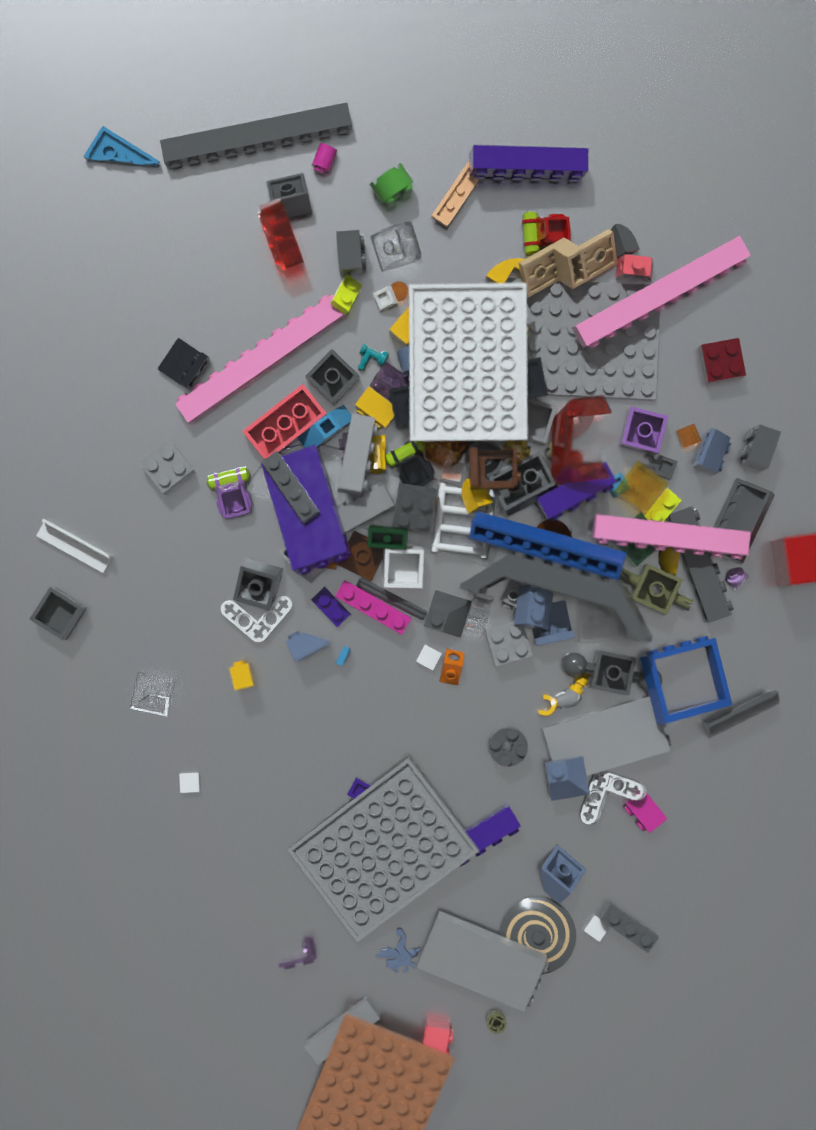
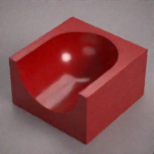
M816 533L771 541L777 586L816 581Z

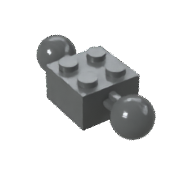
M596 650L594 663L587 662L585 657L579 653H570L563 660V670L570 677H579L584 673L592 674L589 688L629 696L631 684L637 683L643 691L649 693L644 672L634 671L637 659L635 657ZM658 671V675H659L660 682H661V685H662V682H663L662 675H661L660 672Z

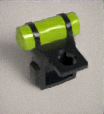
M410 441L385 454L386 463L389 467H396L400 473L398 477L403 484L424 486L435 478V471L430 461H426L423 452L427 451L425 441Z

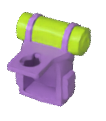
M246 466L207 476V486L211 491H216L218 496L216 505L219 514L224 519L251 512V495L249 492H246L245 483L250 480V471H248Z

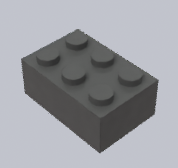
M540 451L521 460L520 464H517V471H521V483H517V489H494L505 512L509 516L537 502V498L559 487ZM512 466L489 477V480H512Z

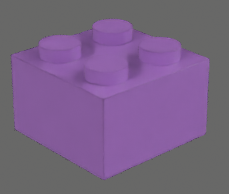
M631 406L628 410L619 446L654 455L659 454L668 416Z

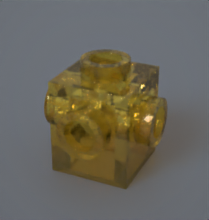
M508 440L507 444L504 443L503 450H513L515 446L520 447L521 461L530 456L531 446H527L528 441Z

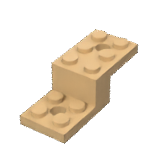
M607 229L579 246L566 238H562L519 262L521 281L526 283L527 297L529 298L557 281H561L574 289L618 264L613 231Z

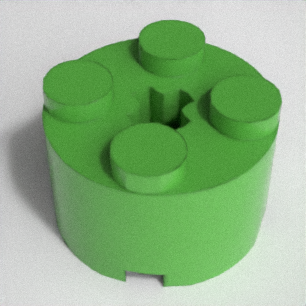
M399 163L398 169L395 166L377 178L376 184L371 182L369 185L381 203L389 205L396 200L398 193L402 192V194H405L411 190L414 181L403 165Z

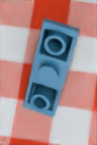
M343 404L314 423L298 440L304 448L312 445L320 447L348 426L352 415Z

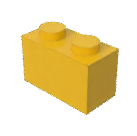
M368 386L355 404V407L358 408L356 412L363 416L374 417V424H378L377 428L381 429L383 427L386 429L394 419L392 404Z
M245 660L234 662L233 667L229 668L234 690L256 685L251 663H246Z

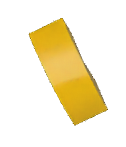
M524 258L508 259L497 264L488 272L486 280L491 283H506L513 270L520 274L518 263L523 261Z

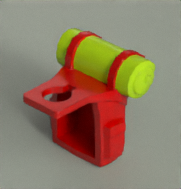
M532 211L522 214L525 254L533 255L539 252L541 247H548L562 238L571 241V228L568 216L564 214H549L548 217H538V213Z

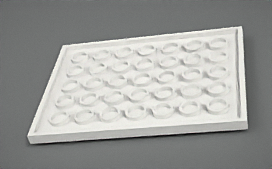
M526 283L409 285L410 441L527 440Z

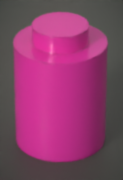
M320 143L312 162V166L315 167L314 171L320 174L329 172L338 150L327 144Z

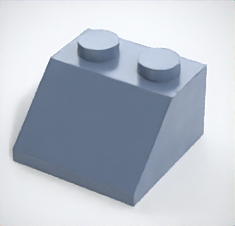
M710 428L705 434L693 467L714 475L718 471L721 472L725 461H723L724 454L729 453L732 445L729 442L731 437L715 428Z
M533 585L519 586L514 625L549 631L553 593L548 589Z

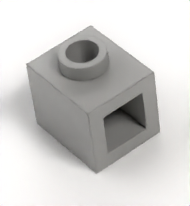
M510 579L500 598L503 601L502 605L511 610L513 607L516 608L519 586L524 585Z

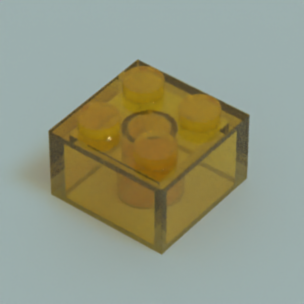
M638 460L627 472L613 493L639 513L645 515L669 483Z

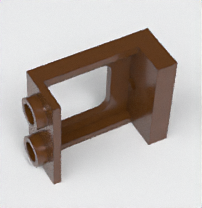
M513 447V450H477V448H469L470 490L517 489V483H521V471H517V464H520V452L516 453V447ZM487 459H510L512 461V480L487 481L485 478V461Z

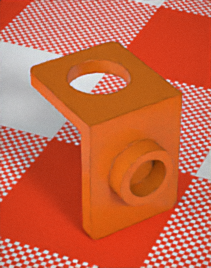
M446 649L440 682L458 685L463 667L464 652ZM456 655L459 657V660H452L449 656Z

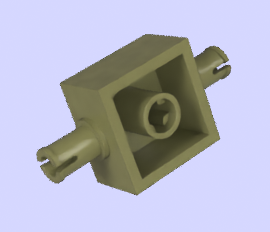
M645 564L639 575L623 568L621 574L628 577L620 575L619 580L634 586L632 597L636 603L663 615L668 614L673 604L687 611L690 610L691 606L684 602L691 605L693 599L678 594L682 579L649 564ZM658 585L660 593L653 594L654 590H652V587Z

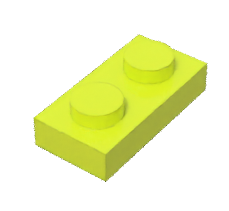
M346 274L330 304L346 315L362 284Z
M666 488L642 518L650 521L664 522L682 500L670 489Z

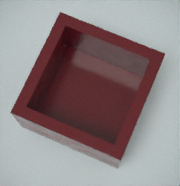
M739 338L702 344L698 347L705 385L740 379L746 376Z

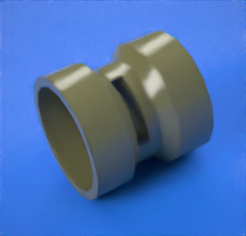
M493 1011L487 1016V1026L492 1033H501L506 1028L505 1016L499 1011Z

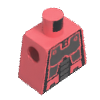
M626 254L617 259L618 264L615 278L652 282L654 264L652 257Z

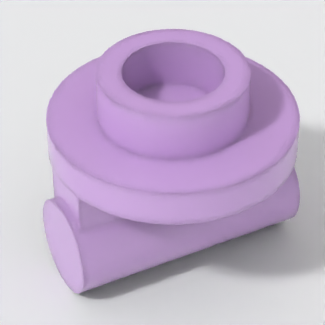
M740 567L733 568L727 575V581L736 590L749 575Z

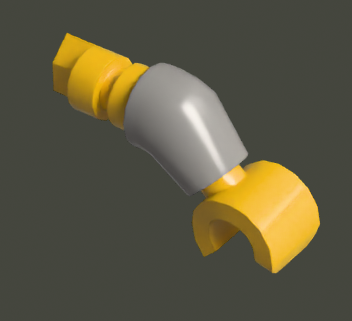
M584 673L579 677H575L574 685L571 684L569 689L567 688L565 692L556 695V698L543 695L544 701H549L552 706L548 711L540 709L537 713L542 717H550L558 707L559 709H565L578 705L583 698L581 695L584 690L582 689L583 687L586 688L591 674Z

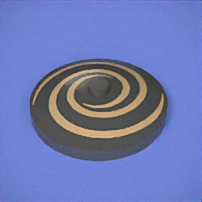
M528 897L518 901L505 913L499 928L500 936L547 954L546 962L549 964L545 974L562 967L572 955L576 943V929L570 914L561 904L546 897Z

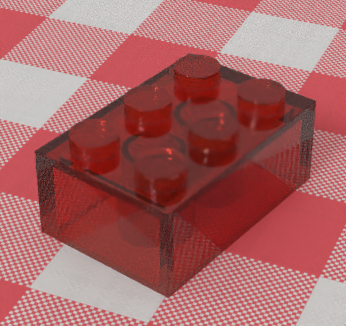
M278 198L259 205L261 212L257 214L276 265L280 264L282 270L303 263L304 260L281 199Z

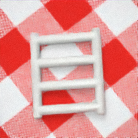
M440 483L431 552L436 553L439 550L478 555L483 559H488L489 543L482 542V548L440 543L441 532L469 535L471 530L470 527L442 524L443 513L475 517L477 511L493 515L496 497L495 490L490 489L488 491L493 503L488 505L486 510L477 509L476 512L468 514L467 509L464 507L444 505L446 494L462 496V488L446 486L447 484Z

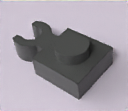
M645 454V457L650 458L651 462L650 464L642 463V467H653V474L672 479L678 461L659 455L657 460L652 454Z

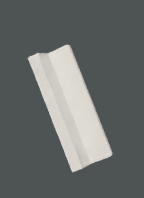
M46 519L42 520L44 523L37 533V537L102 573L106 571L113 558L112 555Z

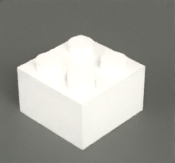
M407 546L406 550L383 548V587L422 588L424 549L419 546Z

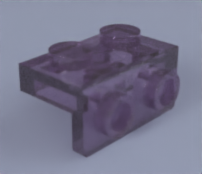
M386 362L375 375L370 386L391 402L388 389L410 385V378H403L402 372Z

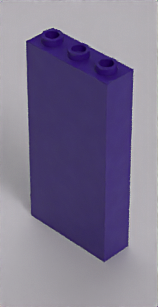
M312 445L282 456L321 512L306 524L302 522L265 466L261 464L292 570L296 574L306 575L312 569L326 568L329 566V563L335 561L337 563L347 560V557L352 556L320 449L316 445Z

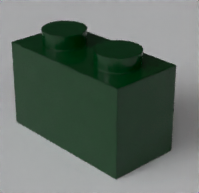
M369 526L367 547L407 549L408 529L392 526Z

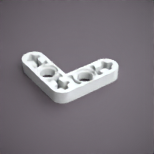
M280 596L272 604L270 611L267 610L258 621L231 600L225 601L221 605V613L253 641L263 642L291 610L292 601L287 596ZM280 600H287L289 607L287 609L283 608L280 613H283L280 617L272 609L274 606L276 609L280 607ZM233 604V610L237 613L239 610L242 611L235 621L232 619L235 616L231 612L227 614L225 612L227 610L225 608L226 605L230 606ZM271 613L277 618L276 623L273 625L266 622V616ZM241 616L249 618L250 623L248 626L242 627L239 624ZM261 622L271 628L269 631L265 629L262 632L263 638L258 637L256 639L254 637L256 635L255 629L260 630L263 627L260 625Z
M606 771L594 774L589 787V795L586 796L581 811V820L589 825H594L599 821L609 791L639 801L646 796L645 786ZM604 776L606 781L601 783L599 777ZM618 780H622L624 783V787L620 791L615 788ZM596 786H597V787H600V788H603V791H602V790H599V789H595ZM629 787L638 788L640 794L635 795L634 792L628 791ZM596 792L601 796L598 803H594L592 800V796ZM589 806H597V809L591 808ZM587 813H591L592 815H594V818L589 819V817H587Z

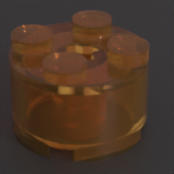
M469 440L427 441L425 456L428 460L451 469L460 462Z

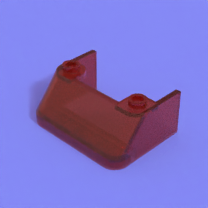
M604 395L571 399L555 415L552 433L551 475L557 483L609 479V473L602 460L584 462L582 453L579 450L573 449L575 417L611 414V408Z

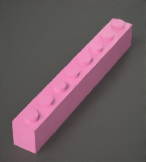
M597 514L594 516L592 539L597 540L596 543L608 544V541L616 542L617 546H627L630 543L635 544L636 548H647L648 545L654 546V550L666 551V548H673V552L685 553V550H691L692 554L704 555V552H709L714 557H723V554L731 555L730 558L742 559V556H747L749 553L750 532Z

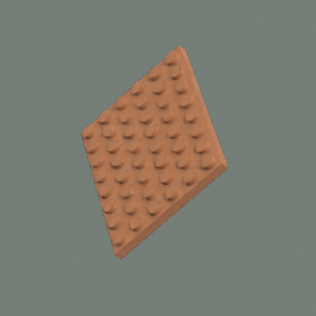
M345 1013L297 1130H424L455 1057Z

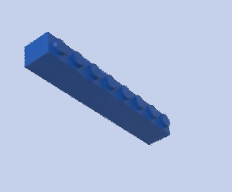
M477 511L472 521L469 538L616 580L620 578L627 554Z

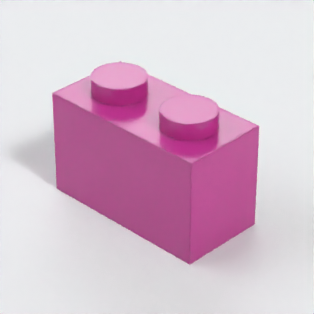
M637 790L635 792V795L640 794V791ZM647 792L642 800L638 801L627 798L624 801L627 805L624 809L631 817L635 815L639 820L636 824L643 832L647 830V832L651 833L668 819Z

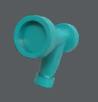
M364 343L359 353L363 356L357 368L364 371L370 357L376 359L377 364L383 367L389 353L386 351L379 353Z

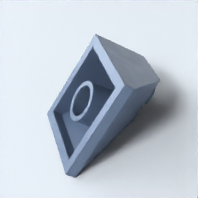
M298 631L289 635V640L286 641L295 662L331 644L329 640L307 633L299 634Z
M583 756L545 762L551 801L589 795Z
M558 845L555 846L541 867L540 874L544 891L560 904L573 892L586 869Z

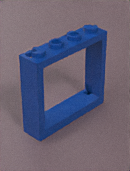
M708 636L696 638L697 642L691 643V640L680 642V647L675 648L674 645L663 647L664 651L658 652L657 649L647 651L646 656L640 657L657 725L671 723L733 705L716 638L708 639ZM705 647L718 700L668 714L655 660Z

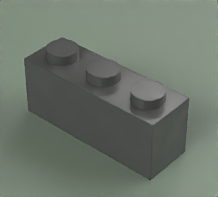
M610 901L599 915L601 921L647 953L650 952L659 939L656 933Z

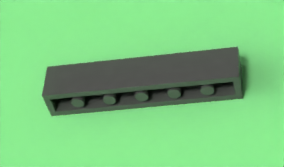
M693 506L669 514L672 523L700 526L698 522L701 519L699 512ZM685 550L684 556L708 622L710 623L732 615L731 611L734 610L731 599L727 600L725 592H727L724 581L720 582L718 574H721L718 564L713 563L712 553L704 552V555L692 554L691 550Z

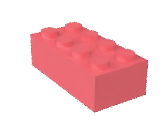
M302 384L242 432L265 460L274 452L278 451L281 453L314 423L324 417L326 412L304 384Z

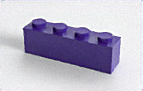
M604 462L536 500L546 519L552 518L554 521L563 516V511L569 509L571 512L580 507L579 503L586 500V502L597 498L596 493L602 490L604 493L614 488L613 484L617 481L607 463Z
M508 805L466 830V833L479 848V852L475 854L478 857L486 852L485 848L492 844L494 847L503 841L502 838L509 835L511 837L518 833V828L521 825ZM468 859L467 861H465L463 864L460 865V867L468 863L470 860Z

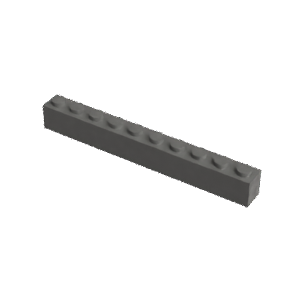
M346 102L162 139L160 144L165 165L170 166V168H176L181 166V163L196 164L201 159L215 160L218 159V156H235L237 152L241 151L250 153L260 147L270 149L275 144L290 145L295 140L305 142L311 140L312 137L319 136V138H325L330 136V133L335 132L345 134L352 129L348 103Z

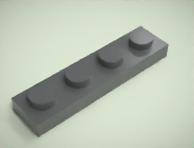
M278 451L262 461V464L304 524L321 513Z

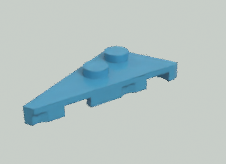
M102 126L83 156L86 160L158 166L160 163L156 158Z

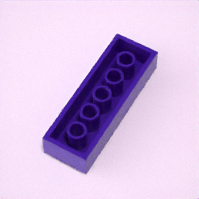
M473 145L469 152V176H474V179L493 177L494 180H503L504 177H512V180L531 178L532 181H541L542 178H550V181L568 179L570 182H578L588 172L589 148Z

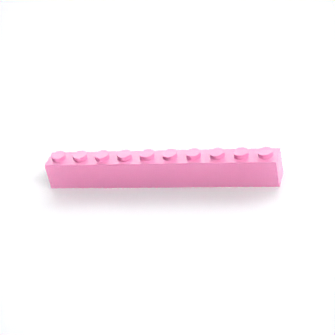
M738 236L579 323L572 330L582 348L586 346L592 348L600 344L599 339L605 337L607 340L616 335L615 330L619 328L625 330L632 326L633 320L638 319L640 322L649 317L648 312L653 309L656 313L665 308L664 303L668 301L674 303L682 298L681 294L687 292L689 295L698 290L697 285L701 283L704 286L714 281L713 276L719 274L721 277L731 271L729 268L733 265H736L738 268L747 263L746 258L751 255L741 236Z
M333 294L322 297L318 301L319 304L315 307L309 306L303 311V315L299 318L295 316L290 319L285 328L281 329L280 327L271 333L272 337L266 340L264 338L255 344L257 347L250 351L248 349L240 355L241 358L236 362L234 360L228 362L224 366L225 369L220 373L216 371L208 377L210 380L204 384L200 382L193 387L194 391L190 394L184 393L178 397V402L175 405L189 424L193 423L344 318L346 315L330 304L334 297Z

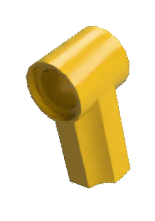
M385 435L372 436L371 442L374 443L373 453L369 454V461H371L369 471L370 473L381 474L386 472Z

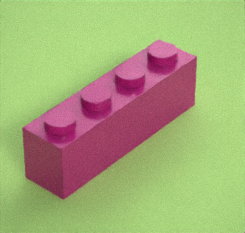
M346 580L343 581L335 595L338 599L401 635L411 620L409 616Z

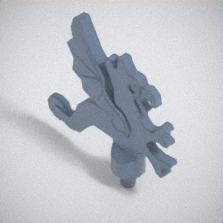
M398 929L396 934L402 938L398 942L397 950L387 947L386 949H381V952H378L376 957L389 959L395 957L396 959L386 960V963H388L386 967H390L397 973L399 972V970H396L397 967L400 968L402 965L404 966L403 973H405V971H409L407 968L408 964L412 966L413 970L414 966H417L416 963L411 962V959L418 956V952L421 949L415 950L413 948L407 951L404 947L406 936L403 930Z

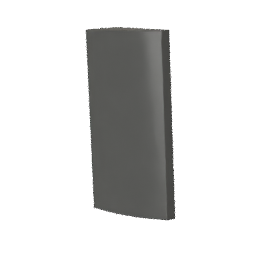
M737 478L714 528L750 532V550L775 494L772 491ZM723 554V556L732 559L730 558L731 555ZM742 556V559L732 560L743 564L746 556Z
M777 690L770 691L703 724L708 737L711 738L780 703Z

